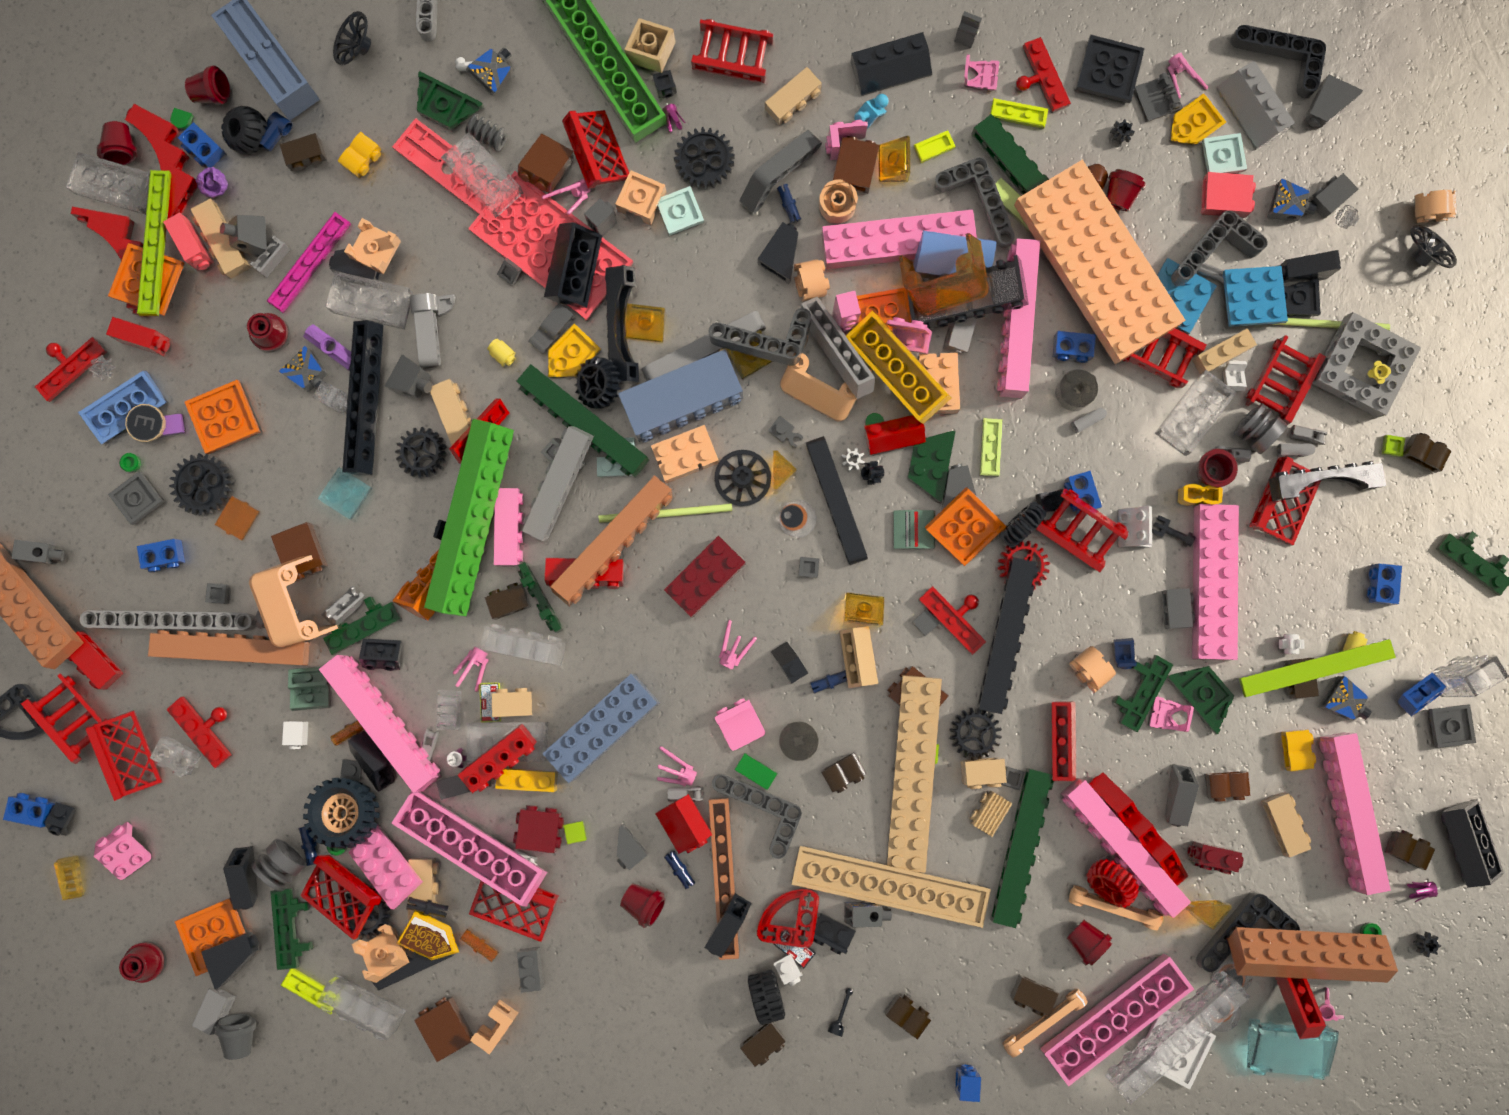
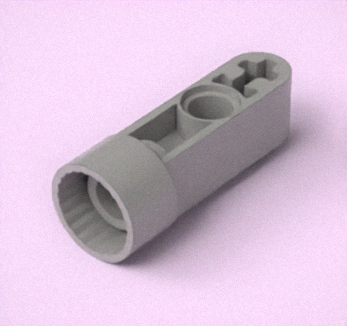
M431 293L411 295V313L414 314L419 365L421 368L440 366L441 358L436 312H438L437 295Z

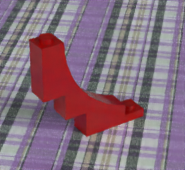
M133 104L132 108L127 111L125 120L132 127L142 132L149 140L156 152L161 171L171 172L167 218L169 219L178 213L182 214L198 187L196 179L182 171L190 157L183 150L172 145L180 131L177 127L144 108Z
M72 206L70 214L76 217L77 221L87 224L90 230L102 236L113 247L121 261L128 243L143 248L142 242L131 240L135 222L129 217ZM126 304V308L133 311V315L139 316L137 314L138 307Z
M1104 772L1093 778L1089 785L1171 880L1177 886L1188 877V874L1175 850L1158 834L1154 825L1138 811L1133 800Z

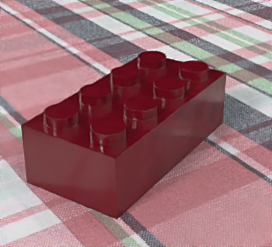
M718 535L664 591L693 618L746 565V562Z

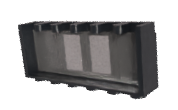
M1014 255V261L1005 263L1004 260H997L995 266L986 267L984 264L977 266L978 270L968 272L966 269L959 270V275L951 277L948 274H941L940 279L935 281L925 278L922 279V284L915 286L910 282H906L911 321H921L924 325H927L928 329L948 326V323H962L969 318H983L986 316L985 314H1000L1005 310H1017L1029 305L1022 260L1018 255Z

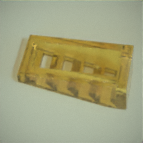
M78 856L58 859L54 863L62 899L68 900L83 897ZM72 872V875L65 876V873ZM74 880V883L66 884V881ZM76 887V891L67 892V889Z

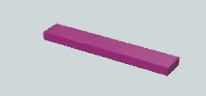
M334 212L267 299V302L284 313L350 227L351 223Z

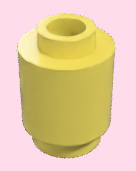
M493 340L487 348L489 354L503 367L506 365L510 366L516 359L514 357L516 353L502 340Z
M1353 631V634L1348 633L1342 651L1364 646L1367 644L1368 639L1364 638L1365 634Z

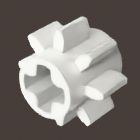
M848 448V454L841 456L845 459L842 466L847 465L849 472L852 468L859 471L858 465H864L865 463L861 460L864 453L859 454L857 452L858 448H855L854 451ZM850 456L853 458L857 457L855 464L853 461L849 462Z
M1284 634V639L1279 640V649H1284V654H1299V649H1304V640L1299 639V634Z

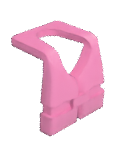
M967 54L964 75L965 86L982 90L988 89L989 91L997 90L999 61H970V54ZM968 67L978 73L974 79L969 81Z
M1157 696L1152 705L1154 712L1150 715L1149 726L1189 732L1194 707L1178 704L1171 700H1164V698ZM1180 710L1188 715L1186 723L1178 725L1171 716Z

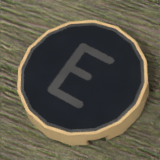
M140 404L128 412L125 426L133 439L140 442H152L163 434L166 428V420L157 407L150 404Z

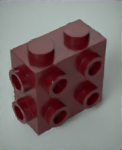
M526 805V808L520 809V812H517L516 815L518 832H514L513 843L516 844L515 849L548 853L557 852L562 842V837H559V830L563 829L564 817H561L562 812H557V808L546 807L545 810H537L538 806Z
M1192 841V845L1188 847L1189 860L1195 862L1194 866L1202 869L1212 870V867H1214L1216 871L1231 875L1232 871L1239 873V868L1243 866L1244 859L1241 852Z

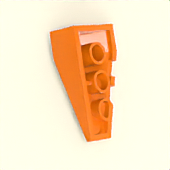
M439 550L429 559L430 563L425 568H420L416 572L418 575L411 583L407 581L393 599V602L425 620H429L435 613V611L424 608Z

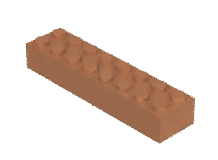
M0 543V616L42 667L55 670L84 642L14 559H11L12 556Z
M1236 927L1228 938L1237 975L1388 983L1398 972L1386 935Z

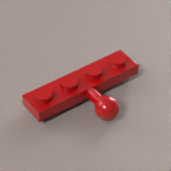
M1039 37L1024 43L1023 49L1035 75L1031 77L1020 76L1016 81L1017 89L1026 91L1030 88L1031 84L1039 82L1052 113L1069 107L1071 102L1042 38Z
M91 337L68 358L62 354V347L58 343L48 344L46 353L48 356L56 358L61 364L40 381L35 388L46 401L51 402L104 356L107 351L94 337Z
M495 398L477 420L500 425L510 413L502 400ZM470 427L449 448L459 464L462 462Z
M933 586L918 599L971 655L986 643L982 636L962 617L968 610H974L978 607L979 599L977 596L967 595L964 599V604L957 611Z
M184 696L177 699L166 709L214 768H218L232 756L210 729L216 722H223L227 718V711L224 708H214L211 712V717L205 722Z

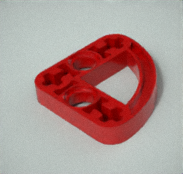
M799 889L787 892L776 898L764 911L757 928L758 939L766 943L798 948L810 947L814 941L819 907L818 894L812 890ZM811 894V897H813L814 900L808 903V901H805L806 897H809ZM800 899L795 928L770 925L772 918L780 908L791 901ZM808 904H809V908H813V911H809V910H807V909H806V910H803V909H804V907H807V908H808ZM809 913L811 915V922L805 925L802 922V917L804 914ZM801 926L804 928H810V931L801 930ZM768 928L769 932L776 933L775 937L769 935L765 937L763 931H766ZM787 930L790 938L788 941L783 942L780 935L783 931ZM805 931V937H808V941H804L803 944V942L800 941V937L804 936Z

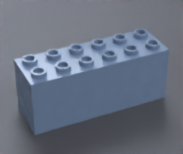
M232 0L211 15L273 101L290 121L320 100L248 0Z
M725 349L618 393L638 442L643 441V443L652 440L653 436L659 433L664 435L671 432L673 427H684L689 424L688 421L701 420L706 417L705 414L718 413L726 405H737L743 399V390Z
M630 674L542 754L568 783L573 782L659 705L660 702L635 674Z

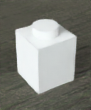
M283 722L282 745H289V749H301L302 745H307L308 722Z

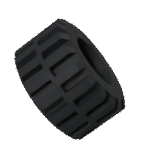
M772 970L748 976V987L758 1022L761 1025L785 1019V1009L775 973Z

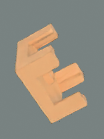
M630 170L615 203L616 209L623 214H626V211L640 216L644 223L652 225L655 219L654 212L661 197L666 194V187L660 182Z
M362 218L358 224L361 232L353 247L348 244L344 252L349 258L384 274L401 241L395 234L389 231L386 233Z
M386 924L377 929L382 933L370 941L358 940L351 944L354 952L362 955L368 971H362L364 978L375 983L409 963L403 946L396 944L399 939L396 928Z
M499 999L488 1014L489 1017L497 1022L493 1030L482 1025L470 1041L490 1055L518 1015V1012Z

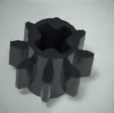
M1126 119L1121 123L1116 121L1114 124L1115 128H1112L1110 131L1113 134L1112 141H1118L1119 145L1123 141L1129 143L1131 140L1130 136H1133L1135 133L1131 127L1133 123L1129 124L1126 122Z
M878 461L864 463L865 466L861 470L863 480H868V485L881 483V479L885 474L883 466L878 465Z
M1425 931L1424 935L1417 934L1418 938L1413 942L1418 947L1416 952L1423 953L1426 957H1430V953L1437 955V950L1441 947L1437 942L1439 937L1431 936V933Z

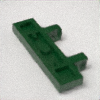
M1473 531L1467 532L1464 537L1460 536L1458 539L1450 533L1446 534L1436 550L1497 596L1502 595L1509 585V577L1504 574L1506 572L1504 567L1508 563L1509 558L1505 555H1498L1496 562H1487L1473 551L1474 547L1471 545L1474 543V538L1478 537Z
M523 562L519 564L520 570L518 574L521 577L520 582L523 587L528 586L527 590L532 598L536 597L538 601L536 606L540 612L541 620L547 619L545 622L550 631L554 630L555 633L561 632L564 628L528 563Z
M371 596L364 599L369 610L365 612L366 616L351 624L347 622L343 624L342 622L337 626L338 629L331 631L332 634L323 638L331 655H335L401 620L402 618L394 603L390 602L382 606L381 603L376 604Z
M1154 655L1150 664L1145 662L1142 665L1136 662L1137 666H1132L1131 669H1135L1137 673L1141 674L1139 677L1141 682L1133 697L1124 700L1116 695L1113 703L1122 707L1120 712L1124 713L1119 723L1134 732H1138L1174 665L1158 655Z
M292 888L284 889L281 892L272 890L270 894L277 970L299 967L298 956H302V951L313 949L312 941L305 943L300 942V939L296 938L295 928L297 912L310 910L309 903H298V898L293 899Z

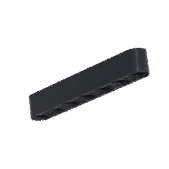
M822 436L806 442L807 450L848 564L853 565L868 559L826 439Z

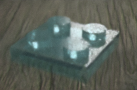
M339 467L318 499L352 520L372 488L353 475L342 472V468Z

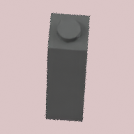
M1329 74L1322 81L1304 121L1313 127L1322 128L1362 94L1363 90Z
M956 464L951 466V470L948 471L941 511L966 487L976 495L968 465Z
M1174 764L1171 767L1165 815L1168 823L1176 827H1188L1199 784L1191 767Z

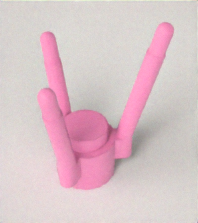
M1178 53L1169 59L1170 66L1167 69L1171 74L1179 99L1181 95L1175 71L1181 73L1186 70L1204 89H1208V86L1188 64L1182 53Z
M581 179L572 185L543 195L542 199L571 190L573 196L580 198L567 211V214L570 215L582 201L588 198L587 193L591 189H588L585 180Z
M728 620L722 650L719 658H721L719 663L733 669L735 665L738 666L740 660L757 638L753 637L738 657L735 650L741 636H737L731 651H726L732 623L731 620Z
M477 647L469 651L468 655L453 671V674H456L468 660L470 661L457 681L456 687H459L473 664L479 666L482 663L475 687V692H478L485 666L489 661L486 658L488 653Z
M660 746L659 749L685 769L681 768L680 772L658 765L659 769L677 775L679 780L657 777V780L682 786H692L697 773L692 770L693 766L686 764L670 751Z
M1326 987L1325 1003L1319 1006L1323 1019L1325 1021L1344 1019L1343 1015L1335 1014V1009L1330 1004L1329 988Z

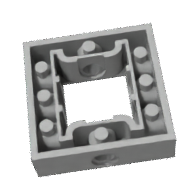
M1352 312L1344 316L1324 355L1326 358L1312 384L1377 418L1386 416L1421 347ZM1358 344L1362 347L1367 346L1376 351V354L1380 356L1391 354L1386 363L1391 369V373L1385 378L1384 383L1378 384L1374 382L1373 386L1344 372Z

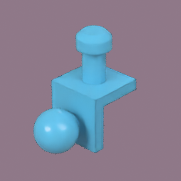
M879 94L876 98L866 101L855 114L854 119L867 122V128H869L877 117L886 114L887 111L884 108L889 103L888 97L885 94Z

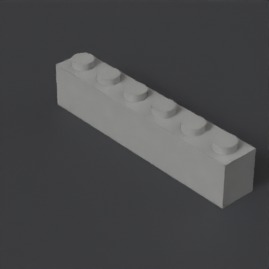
M815 297L801 303V308H806L811 313L809 331L855 397L858 399L874 392V375L820 299ZM801 317L803 322L807 320L806 318Z
M575 426L564 429L561 435L563 440L553 453L555 458L546 469L545 473L547 476L538 487L539 494L531 502V512L523 520V532L541 541L549 538L593 440V435Z

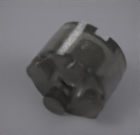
M1081 369L1072 370L1065 374L1058 382L1055 391L1056 398L1065 409L1079 411L1094 401L1098 393V384L1096 377L1088 371ZM1075 387H1077L1078 390L1080 391L1078 394L1076 393V390L1074 389Z
M796 721L783 728L779 736V745L784 755L789 759L804 761L816 752L818 736L812 726L805 722ZM802 736L803 745L795 746L793 739Z

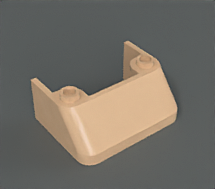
M802 353L798 364L787 366L780 382L781 390L834 421H844L856 403L857 398L846 382L837 390L806 373L809 359Z
M311 555L298 557L257 572L249 579V585L271 643L276 647H285L307 641L338 629L337 625H325L317 628V625L311 620L299 622L286 586L294 583L297 579L295 565L313 559Z

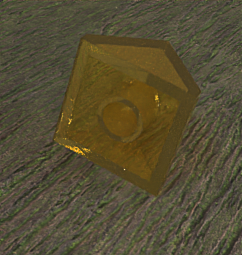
M907 135L880 144L879 181L908 182L911 173L910 136Z
M627 303L626 338L663 342L667 316L666 309Z
M752 342L750 345L755 347L758 346L759 343ZM727 349V355L742 379L773 362Z
M773 451V494H778L795 477L797 469L778 451Z
M846 592L843 622L883 626L884 597Z
M1222 900L1190 901L1191 903L1185 907L1201 924L1212 930L1232 909L1231 904Z

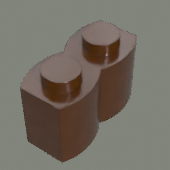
M1246 771L1206 774L1208 797L1213 798L1214 802L1226 801L1227 797H1233V800H1245V796H1251L1249 773Z

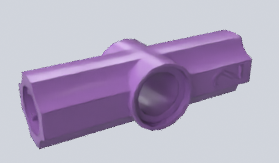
M314 324L309 326L305 330L303 337L350 371L351 351ZM335 344V348L332 351H328V346Z

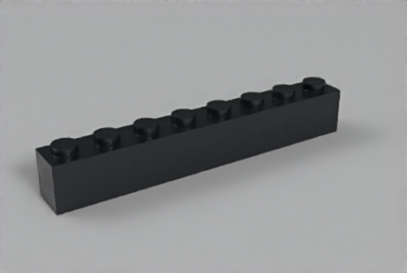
M1011 556L977 704L980 710L1002 714L1003 709L1006 710L1008 698H1006L1007 691L1011 690L1013 682L1010 677L1011 673L1015 672L1017 665L1015 655L1020 652L1021 642H1019L1020 634L1023 635L1025 631L1023 620L1024 616L1028 615L1030 604H1027L1028 598L1033 595L1034 585H1032L1033 577L1036 578L1039 567L1036 566L1037 562Z

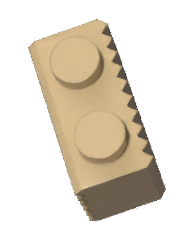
M990 790L989 793L985 792L980 800L982 803L978 810L975 809L971 814L970 819L972 821L970 824L993 837L1012 803Z

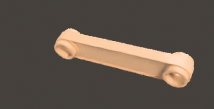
M1073 885L1069 894L1068 901L1076 906L1082 907L1085 904L1142 922L1144 926L1152 930H1159L1163 922V914L1156 910L1148 909V911L1132 906L1118 908L1116 905L1105 902L1098 895L1088 893V890L1081 886Z
M1078 988L1069 992L1066 995V1000L1052 1009L1050 1016L1044 1015L1017 1036L1011 1035L1002 1043L1005 1051L1012 1058L1018 1056L1023 1052L1026 1044L1073 1010L1078 1011L1088 1003L1085 995Z

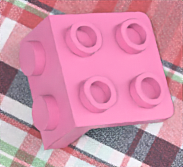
M855 120L851 123L836 122L830 125L825 143L826 154H829L830 160L838 159L839 141H842L843 137L865 138L868 127L867 122Z
M893 317V320H887V324L893 328L892 332L909 351L928 354L932 331L927 328V325L916 320L908 323L905 322V319Z
M744 698L735 702V707L730 710L725 707L717 711L718 716L714 717L730 749L733 751L765 735V730L750 700L745 701Z
M128 821L123 825L116 826L109 835L101 837L95 843L94 857L119 880L125 879L151 860V854L132 837L133 826Z

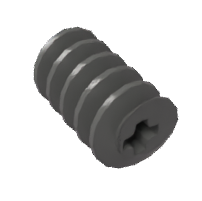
M475 113L468 121L465 133H468L469 137H474L477 141L481 140L482 144H487L490 148L494 147L495 151H500L508 138V134H504V127H501L498 131V124H494L491 127L492 122L490 120L485 124V117H481L478 120L479 115Z

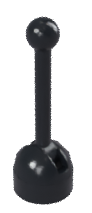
M851 988L845 990L846 997L838 1020L831 1022L828 1028V1032L841 1037L845 1029L842 1018L849 997L853 994Z

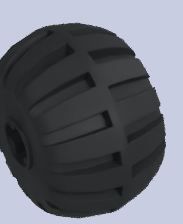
M238 106L228 111L226 116H224L223 124L221 125L223 130L222 137L225 143L234 151L241 154H252L263 147L260 142L262 141V136L265 135L267 122L263 115L254 108Z

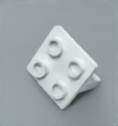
M1143 506L1119 509L1118 522L1126 526L1129 532L1126 540L1120 536L1118 537V546L1152 547V507Z

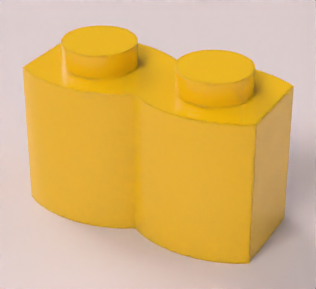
M360 132L353 139L350 146L341 154L338 162L359 179L367 174L369 165L379 159L382 149Z
M1188 484L1178 489L1177 503L1184 506L1195 504L1217 505L1222 503L1223 489L1221 487H1202L1197 484Z
M1307 729L1281 732L1286 770L1314 769L1316 756L1311 750V745L1314 743L1312 733Z

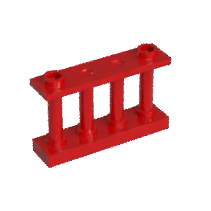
M700 19V31L705 32L700 54L692 56V69L765 84L766 69L762 68L766 44L773 45L774 34L767 30L757 31L717 23L712 19ZM712 33L723 35L719 55L716 59L708 58L707 56ZM730 37L741 39L737 60L734 63L725 60ZM748 40L759 42L755 65L753 66L744 64Z
M1173 329L1162 336L1169 340L1170 344L1159 365L1148 361L1159 339L1147 345L1142 357L1132 354L1122 360L1123 362L1129 361L1169 381V384L1175 388H1183L1187 385L1188 381L1182 377L1194 355L1201 354L1207 344L1177 329ZM1181 346L1186 349V354L1176 374L1166 370V367L1176 347Z
M1284 335L1280 339L1277 338L1273 343V352L1254 388H1250L1248 391L1245 405L1249 406L1255 401L1263 403L1266 407L1280 413L1281 419L1286 424H1290L1326 356L1318 353L1314 357H1308L1285 345L1288 336ZM1280 352L1306 364L1307 369L1305 373L1300 374L1277 362L1276 360ZM1272 368L1297 380L1298 386L1296 390H1291L1268 378ZM1265 384L1287 396L1290 400L1288 405L1283 407L1260 395L1259 392Z
M1064 488L1061 493V497L1064 498L1063 502L1049 520L1044 519L1037 526L1036 530L1098 572H1101L1106 562L1104 555L1119 536L1126 540L1129 531H1127L1126 526L1122 523H1115L1078 498L1079 495L1075 491ZM1072 503L1080 511L1067 529L1061 531L1056 528L1055 524ZM1088 514L1097 521L1082 541L1077 542L1072 539V534ZM1104 525L1113 532L1098 552L1093 553L1088 549V544Z
M60 673L57 676L62 681L61 684L39 701L32 702L26 699L21 705L72 763L77 764L82 760L79 756L81 750L91 742L87 735L76 745H70L66 741L68 736L92 717L98 723L104 720L76 690L74 680L69 675L65 677ZM68 688L75 697L51 716L47 715L45 717L41 712L43 707ZM81 703L86 708L87 712L64 730L57 731L54 727L55 722L77 704ZM109 724L101 726L103 732L106 731L107 734L112 736L113 731L111 729L114 726Z

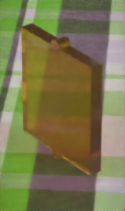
M232 496L215 525L225 530L226 534H232L243 540L260 512L249 506L248 502H242Z

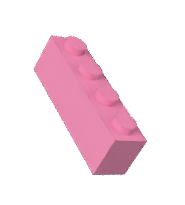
M855 291L839 294L835 297L832 316L846 336L858 325L861 314Z
M499 488L494 518L495 566L519 567L520 562H523V551L520 550V543H523V531H520V524L524 520V514L521 512V505L524 504V494L518 488Z

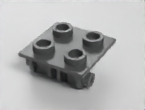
M1166 72L1160 74V78L1135 86V91L1148 121L1183 109L1172 79Z

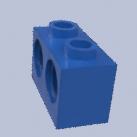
M194 122L178 137L182 142L180 146L188 154L193 152L196 155L194 159L201 166L205 164L208 168H211L226 154ZM197 138L196 142L191 144V141ZM210 150V153L204 156L205 152Z
M1057 331L1054 335L1052 357L1058 358L1057 360L1059 361L1075 359L1078 363H1087L1094 357L1096 334ZM1060 343L1067 344L1068 351L1062 350ZM1079 345L1086 346L1087 352H1081Z
M1091 470L1065 479V489L1075 491L1079 495L1078 498H1085L1089 505L1096 510L1102 507ZM1075 480L1082 482V489L1075 487ZM1071 503V510L1077 515L1080 509Z
M170 539L137 546L140 569L148 570V573L158 572L162 567H167V569L178 568L179 564L185 563L182 540ZM173 550L174 556L169 559L168 553ZM154 554L155 559L150 563L149 557Z
M1381 563L1371 566L1368 573L1370 587L1367 590L1369 603L1399 604L1402 566ZM1382 570H1384L1387 574L1386 579H1384L1381 575ZM1381 589L1385 591L1384 598L1380 596Z
M1432 672L1403 693L1398 700V704L1412 717L1438 698L1446 689V686Z
M17 793V796L8 797L3 820L40 828L46 827L44 822L55 803L48 802V798L36 797V799L29 798V794ZM19 803L22 805L21 812L18 810ZM38 807L41 809L40 816L37 814Z
M968 1064L956 1067L955 1092L959 1100L980 1102L981 1076L977 1069Z

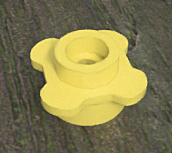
M1376 361L1367 375L1369 378H1374L1378 384H1382L1391 373V369L1387 365L1382 364L1381 361Z

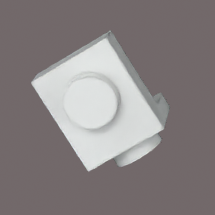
M1233 360L1227 362L1223 370L1225 390L1245 391L1247 387L1244 373L1247 367L1246 361Z
M791 954L773 963L784 985L789 983L791 987L801 981L799 977L803 976V974L800 972Z

